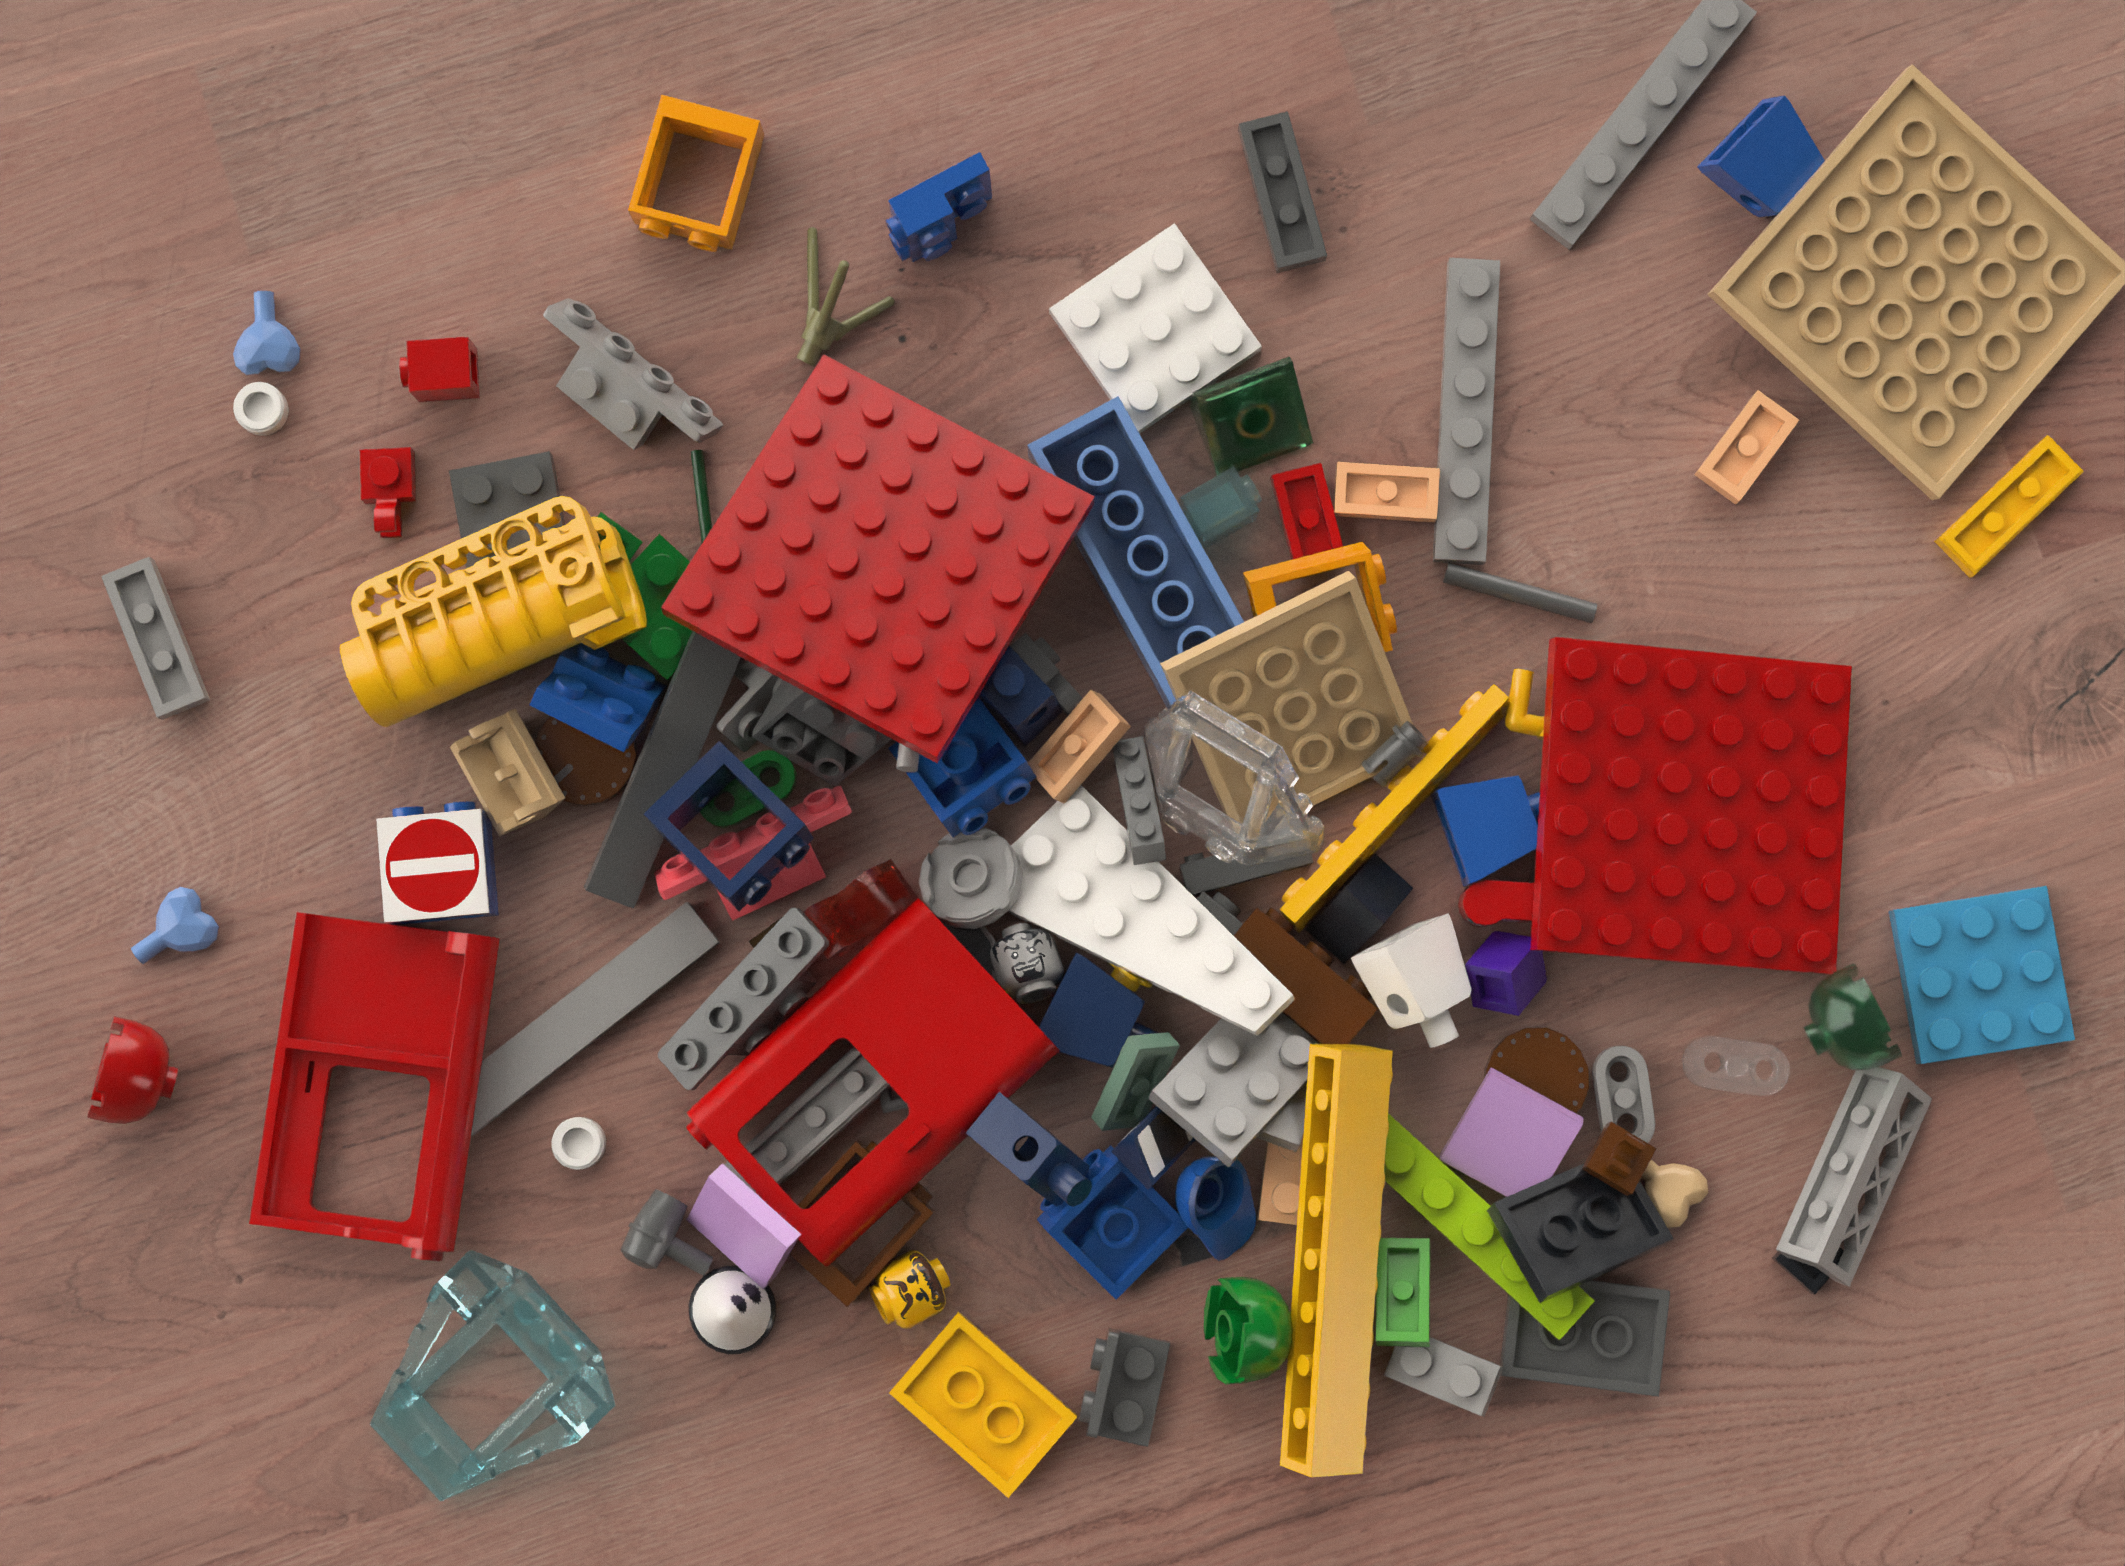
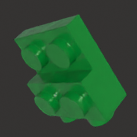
M658 534L630 564L645 607L646 628L621 639L668 680L676 671L692 630L664 616L661 606L690 561L663 536Z

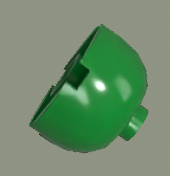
M1220 1278L1218 1281L1221 1285H1212L1210 1287L1204 1307V1338L1209 1340L1215 1336L1217 1356H1208L1210 1366L1217 1379L1225 1385L1244 1384L1268 1378L1280 1369L1290 1353L1292 1344L1291 1311H1289L1288 1305L1276 1288L1257 1278Z

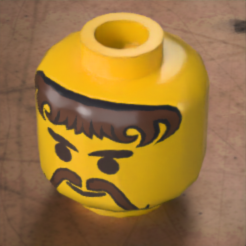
M912 1250L889 1261L874 1278L875 1284L869 1287V1291L878 1312L887 1325L895 1322L899 1327L909 1329L944 1309L946 1304L944 1289L950 1287L951 1283L938 1258L928 1261L922 1253Z

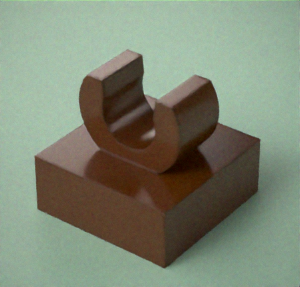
M1609 1122L1605 1125L1582 1169L1628 1196L1634 1192L1657 1148L1615 1123Z

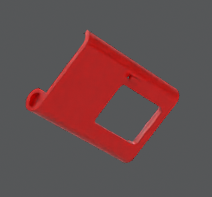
M917 898L687 1111L692 1121L686 1128L706 1150L714 1145L754 1191L801 1234L799 1241L824 1266L828 1267L969 1136L966 1134L968 1129L999 1092L1010 1098L1060 1050L931 910ZM847 1039L905 1101L909 1107V1115L813 1206L803 1209L795 1203L741 1143L739 1134L744 1126L836 1041Z
M301 912L296 913L249 1224L399 1244L412 1248L411 1258L420 1260L443 1261L444 1252H454L500 938ZM342 1065L425 1077L430 1083L412 1211L408 1220L404 1222L321 1211L313 1205L312 1198L330 1079L333 1069L337 1066Z

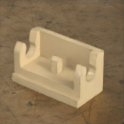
M516 709L475 726L469 730V736L455 741L450 746L499 837L546 817L565 799L564 794Z

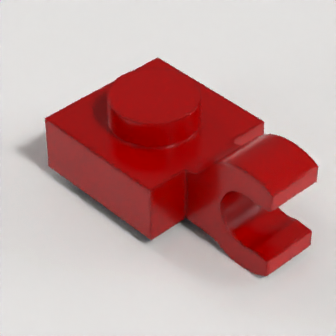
M411 447L360 450L361 500L365 504H376L374 508V530L376 533L380 532L381 538L402 537L401 502H416L415 451Z

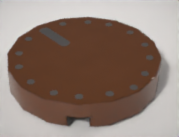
M549 716L537 733L535 744L564 794V802L582 806L603 804L622 793L627 786L636 765V740L632 742L625 752H622L552 716Z
M1524 1028L1505 1036L1491 1050L1484 1068V1078L1492 1067L1574 1113H1577L1582 1108L1589 1090V1068L1581 1050L1566 1035L1549 1028Z

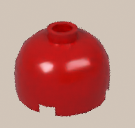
M114 1016L110 1030L119 1031L120 1035L111 1033L109 1042L105 1044L91 1100L99 1101L101 1105L100 1107L91 1105L87 1118L108 1123L127 1124L140 1121L151 1114L160 1097L171 1099L179 1068L169 1066V1047L163 1036L157 1031L140 1022Z

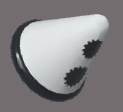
M737 1265L719 1267L705 1274L696 1283L688 1304L689 1319L697 1337L709 1348L728 1355L746 1353L761 1345L770 1334L776 1318V1301L770 1286L767 1285L762 1289Z

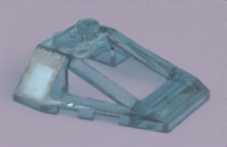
M470 1250L432 1287L426 1300L428 1305L420 1322L414 1326L407 1342L409 1346L399 1368L391 1376L370 1422V1426L439 1501H443L487 1482L495 1476L519 1465L524 1466L556 1449H563L577 1443L616 1404L600 1350L529 1273ZM455 1309L467 1323L421 1366ZM495 1324H498L548 1380L472 1451L421 1395ZM546 1410L557 1420L554 1424L504 1451Z

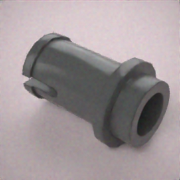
M1406 721L1401 727L1395 724L1392 727L1394 734L1367 760L1365 759L1361 763L1363 768L1370 774L1385 760L1388 761V764L1373 778L1383 787H1386L1388 782L1416 755L1421 758L1425 754L1422 749L1429 742L1409 721Z

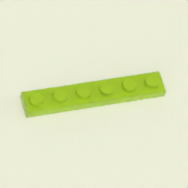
M1388 1113L1389 1132L1386 1137L1385 1182L1557 1340H1560L1595 1300L1577 1286L1539 1303L1488 1214L1487 1210L1490 1208V1205Z

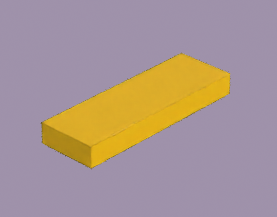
M2047 435L1934 542L1971 578L2084 471Z

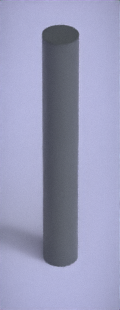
M1448 563L1443 578V583L1589 623L1593 622L1597 610V603Z

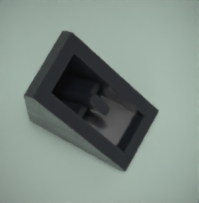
M1374 854L1305 930L1344 965L1386 922L1412 891L1413 887L1377 854Z

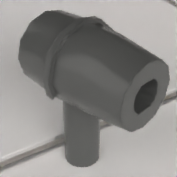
M657 1189L654 1190L633 1223L630 1222V1229L620 1249L625 1258L645 1269H657L664 1256H667L704 1276L713 1261L712 1256L675 1237L688 1206Z

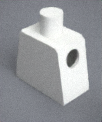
M1449 913L1412 924L1351 957L1353 965L1390 1027L1398 1029L1420 1023L1430 1048L1450 1042L1459 1036L1448 1009L1470 997L1472 989Z

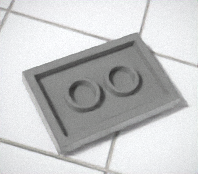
M1283 1013L1258 1036L1221 1018L1152 1090L1149 1100L1227 1167H1230L1307 1084L1310 1044L1319 1043Z

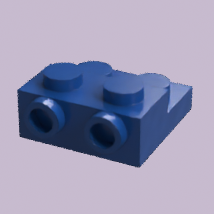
M979 152L888 200L891 218L885 220L890 231L888 236L902 261L911 258L912 262H915L924 257L925 261H931L944 255L952 248L951 242L957 239L955 218L959 216L961 220L969 219L987 207L986 201L992 199L990 169L981 153Z
M580 643L564 650L559 655L552 673L536 688L529 705L625 752L652 720L667 686L656 681L655 676L643 667L637 665L626 666L610 658L609 653L604 648L600 647L593 650Z
M977 697L939 762L935 763L919 754L918 770L916 772H906L952 837H955L960 832L964 835H971L979 831L987 823V813L1003 801L1005 804L1011 805L1022 800L1030 791L1031 786L1029 782L1036 778L1028 762L979 697ZM898 742L888 748L896 760L899 749Z
M1110 1145L1104 1152L1096 1149L1083 1158L1089 1164V1170L1085 1177L1092 1183L1088 1197L1077 1206H1069L1065 1201L1061 1205L1055 1206L1044 1198L1040 1206L1043 1213L1037 1220L1117 1300L1188 1227L1183 1222L1180 1214L1153 1187L1148 1190L1111 1152L1114 1148Z

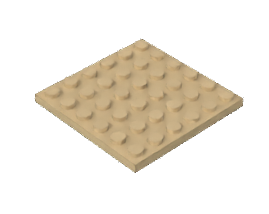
M1912 64L1890 85L1707 295L1931 500L1940 499L2125 285V261Z

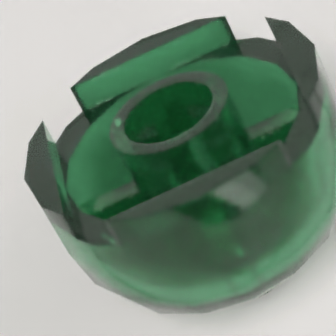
M1851 963L1822 979L1811 992L1808 1010L1812 1023L1803 1028L1817 1055L1827 1051L1831 1058L1842 1067L1850 1070H1870L1902 1057V1053L1898 1043L1889 1048L1887 1047L1886 1043L1892 1041L1888 1032L1892 1030L1864 977L1853 982L1852 978L1858 976V967L1855 963Z

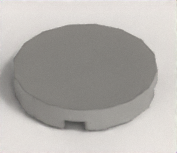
M982 827L971 835H964L960 832L955 837L948 833L938 841L939 846L934 849L931 855L928 852L922 863L919 878L923 900L940 921L955 928L977 929L994 923L1011 909L1021 891L1023 870L1019 856L1003 837L998 836L996 832Z

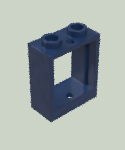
M720 741L644 813L653 827L738 911L746 904L751 906L759 902L772 886L770 881L784 867L789 869L797 865L808 853L810 848L808 844L814 839L805 823ZM736 778L785 827L729 880L680 830Z

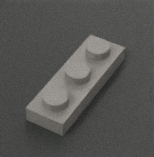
M146 557L101 576L156 717L164 720L210 701L155 560L151 557Z

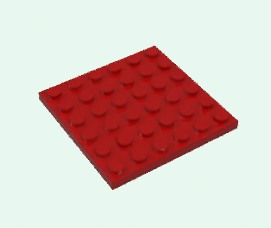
M823 355L661 606L664 616L938 763L1093 508L1095 496L836 360Z
M1563 637L1549 639L1530 950L1836 975L1852 666Z

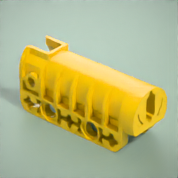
M560 496L365 581L358 586L351 601L352 612L360 636L340 644V653L349 683L362 707L376 723L383 727H390L580 643L596 650L646 628L647 619L643 600L617 529L602 518L590 517L587 509L571 497ZM563 511L576 517L568 524L559 528H552L542 534L535 525V523L539 522L545 528L554 526L561 521L559 513ZM527 530L530 535V541L507 550L510 536L517 531ZM598 533H600L603 536H606V539H603L600 542ZM493 552L496 555L491 558L486 557L467 569L457 570L450 574H447L442 567L445 564V566L454 570L467 563L466 554L472 553L477 557H484ZM427 571H433L436 576V582L414 592V584L417 577ZM376 593L384 598H391L398 594L402 596L400 601L394 598L381 605V615L368 611V607L374 604L373 595Z

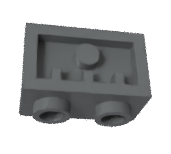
M1112 1328L1108 1329L1106 1340L1096 1338L1090 1369L1099 1371L1095 1392L1085 1390L1078 1420L1088 1423L1086 1436L1093 1438L1101 1436L1148 1447L1170 1341Z

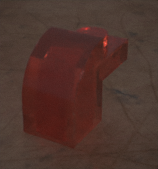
M892 859L865 870L837 894L808 907L804 914L829 940V946L823 951L826 958L829 959L837 954L842 957L884 930L918 896Z

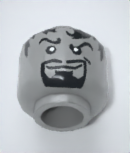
M1019 923L1002 931L1003 938L996 942L990 951V960L997 983L1011 998H1015L1019 1004L1039 1002L1056 993L1055 986L1061 982L1064 968L1053 935L1046 930L1032 929L1030 923Z

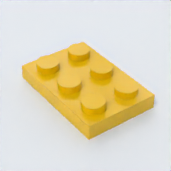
M959 1311L889 1392L890 1395L1008 1498L1077 1418L1075 1412Z

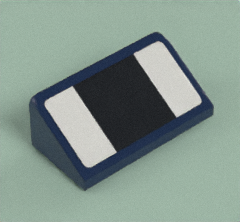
M1155 1106L1111 1152L1149 1190L1196 1139L1159 1107Z

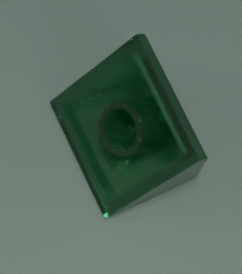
M1290 356L1200 389L1192 394L1190 409L1218 479L1314 444L1294 364Z

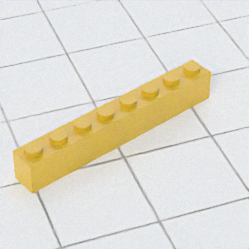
M1310 1044L1291 1302L1292 1344L1287 1358L1280 1466L1311 1478L1363 1474L1364 1452L1367 1443L1365 1432L1367 1404L1370 1396L1371 1348L1374 1342V1306L1378 1288L1377 1264L1379 1242L1381 1239L1382 1193L1385 1186L1384 1165L1386 1137L1389 1132L1388 1109L1390 1084L1393 1078V1051L1365 1045Z

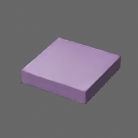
M1491 1067L1440 1153L1439 1160L1508 1197L1553 1176L1581 1129L1583 1117Z
M723 1163L706 1180L686 1219L762 1289L777 1276L801 1235Z

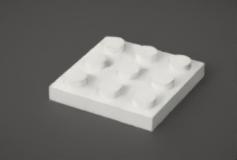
M1175 223L1049 308V314L1109 399L1112 400L1119 396L1139 434L1259 353L1262 348L1259 341Z

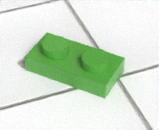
M1430 1238L1380 1239L1377 1264L1378 1288L1376 1293L1377 1346L1430 1347Z

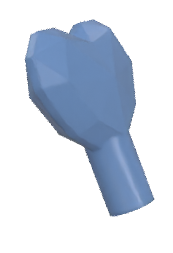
M254 292L255 322L243 331L237 341L233 352L235 366L246 375L259 374L267 368L277 372H289L299 363L301 349L288 328L275 321L274 292Z
M179 887L169 892L161 903L156 915V931L131 947V950L135 957L144 964L167 947L181 952L207 949L217 940L219 926L212 916L202 912L201 899L194 889Z

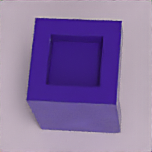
M1494 931L1466 962L1465 968L1472 989L1470 995L1473 1007L1517 1016L1526 1008L1547 980L1542 951L1530 950L1531 937Z

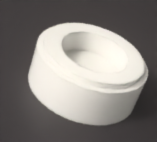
M255 382L248 384L239 391L234 400L233 410L236 420L252 434L259 436L271 435L280 430L288 418L289 408L286 398L278 389L268 383Z
M574 1117L565 1120L556 1128L552 1137V1151L555 1158L563 1166L570 1169H586L595 1165L602 1158L606 1149V1137L603 1129L598 1123L585 1117Z

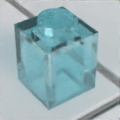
M1233 466L1181 496L1179 506L1205 550L1257 520L1260 510L1256 504L1262 502V498L1248 475L1240 478Z

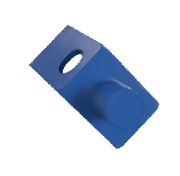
M1783 95L1762 99L1697 168L1753 215L1766 217L1776 216L1825 160L1792 104Z
M1519 776L1444 787L1431 794L1463 887L1479 881L1537 848L1540 791L1527 796Z

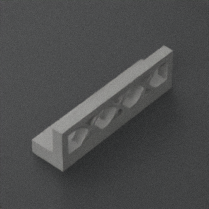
M1859 1062L1776 1250L1787 1258L1814 1266L1835 1282L1850 1287L1932 1098L1902 1073ZM1905 1097L1910 1099V1102L1900 1121L1899 1111ZM1886 1145V1157L1879 1168V1156ZM1863 1193H1865V1204L1858 1215V1204ZM1844 1240L1845 1249L1838 1265H1836L1833 1260L1841 1242Z

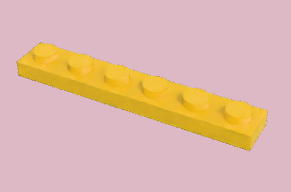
M1493 684L1485 694H1482L1480 691L1475 692L1461 707L1459 715L1462 718L1448 732L1445 728H1442L1428 741L1429 743L1423 749L1427 755L1414 768L1407 765L1396 774L1388 786V789L1392 792L1378 806L1372 802L1360 812L1353 822L1356 830L1343 843L1335 840L1324 850L1317 860V863L1320 865L1318 870L1307 881L1301 877L1287 889L1281 899L1285 904L1280 908L1282 916L1294 926L1298 933L1303 930L1505 717L1507 706L1510 702L1509 697L1496 685Z

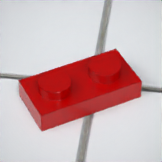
M1317 463L1271 475L1270 480L1291 560L1343 547L1322 464Z

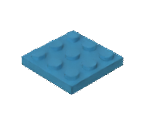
M2047 886L1889 911L1916 1064L2075 1040Z

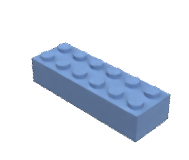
M1117 396L1028 444V458L1037 467L1095 496L1094 506L1074 537V541L1176 724L1184 720L1160 663L1243 623L1244 620L1122 401Z

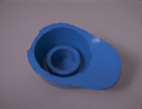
M1216 1156L1201 1157L1183 1169L1177 1180L1175 1192L1176 1207L1185 1225L1200 1238L1216 1260H1225L1248 1241L1256 1226V1214L1247 1172L1239 1160L1236 1159L1230 1167H1227Z

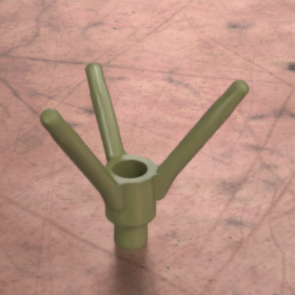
M810 227L807 230V326L801 336L805 341L797 358L815 367L823 349L828 351L834 340H840L852 329L893 306L895 301L893 297L888 296L843 322L832 318V312L849 268V263L842 260L833 277L822 309L819 311L817 229L814 227Z

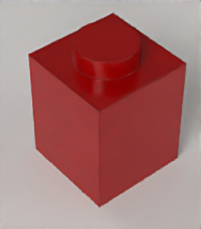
M469 337L406 341L407 357H400L399 361L400 379L403 388L409 387V392L418 402L480 398L478 351Z

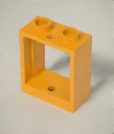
M661 95L628 208L634 223L639 225L638 230L646 235L660 239H667L669 233L688 238L687 243L704 251L716 252L718 246L732 250L765 136L760 120ZM674 132L742 150L720 226L653 209Z
M1363 542L1243 572L1254 618L1276 607L1272 585L1354 564L1360 590L1385 652L1393 650L1390 634L1397 633L1396 620L1391 604H1383L1379 585L1386 584V574L1382 559L1379 554L1372 555L1370 549Z

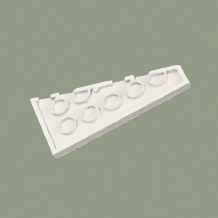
M1082 785L1066 803L1057 801L1011 845L1019 856L1023 878L1021 891L1008 911L1010 914L1026 922L1029 921L1055 934L1058 938L1127 972L1130 971L1152 982L1153 985L1169 993L1172 992L1256 1036L1295 1000L1293 994L1158 861L1134 865L1127 830Z

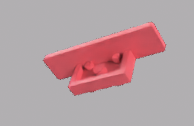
M836 786L832 789H818L807 795L802 803L789 808L805 823L810 833L852 813L842 786ZM768 812L760 817L755 825L738 833L727 832L714 838L708 847L699 851L731 880L785 826L771 812ZM811 843L808 844L810 846L808 853L797 865L789 869L784 867L770 881L772 883L770 890L756 904L751 906L746 904L738 911L717 890L732 921L826 878L824 869ZM681 854L667 860L662 865V868L654 873L658 891L663 900L670 899L708 881Z

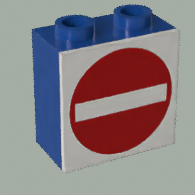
M475 802L444 804V812L424 814V807L420 806L392 809L393 817L376 819L384 923L406 925L499 916L492 823L484 810L476 809Z

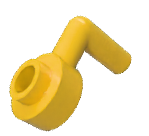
M1514 669L1505 725L1512 732L1537 736L1538 739L1543 740L1544 716L1527 714L1534 672Z

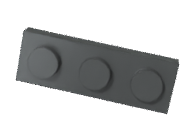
M1288 111L1239 123L1238 132L1276 273L1326 261L1325 245Z

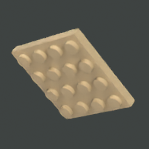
M1350 571L1160 663L1232 833L1239 842L1378 774L1388 764L1387 760L1370 774L1363 768L1361 763L1365 759L1367 760L1394 734L1392 727L1395 724L1400 727L1406 721L1413 724L1356 577Z

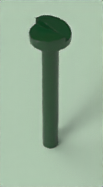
M703 450L691 451V461L702 544L712 529Z

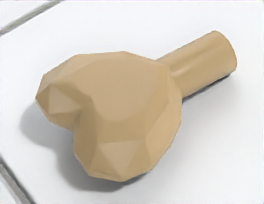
M1650 1160L1641 1177L1645 1181V1191L1667 1228L1680 1227L1688 1217L1689 1206L1700 1203L1708 1194L1707 1179L1698 1169L1687 1165L1671 1163L1658 1166L1653 1160Z

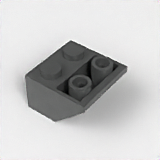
M784 680L778 686L753 729L752 737L834 787L891 740L886 735Z

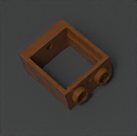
M872 1140L866 1147L860 1141H856L803 1198L798 1206L803 1209L813 1206L847 1174L858 1160L861 1161L878 1144ZM918 1182L901 1198L915 1214L856 1279L836 1261L832 1262L828 1267L824 1266L799 1239L790 1255L848 1307L935 1212L928 1205L934 1196Z

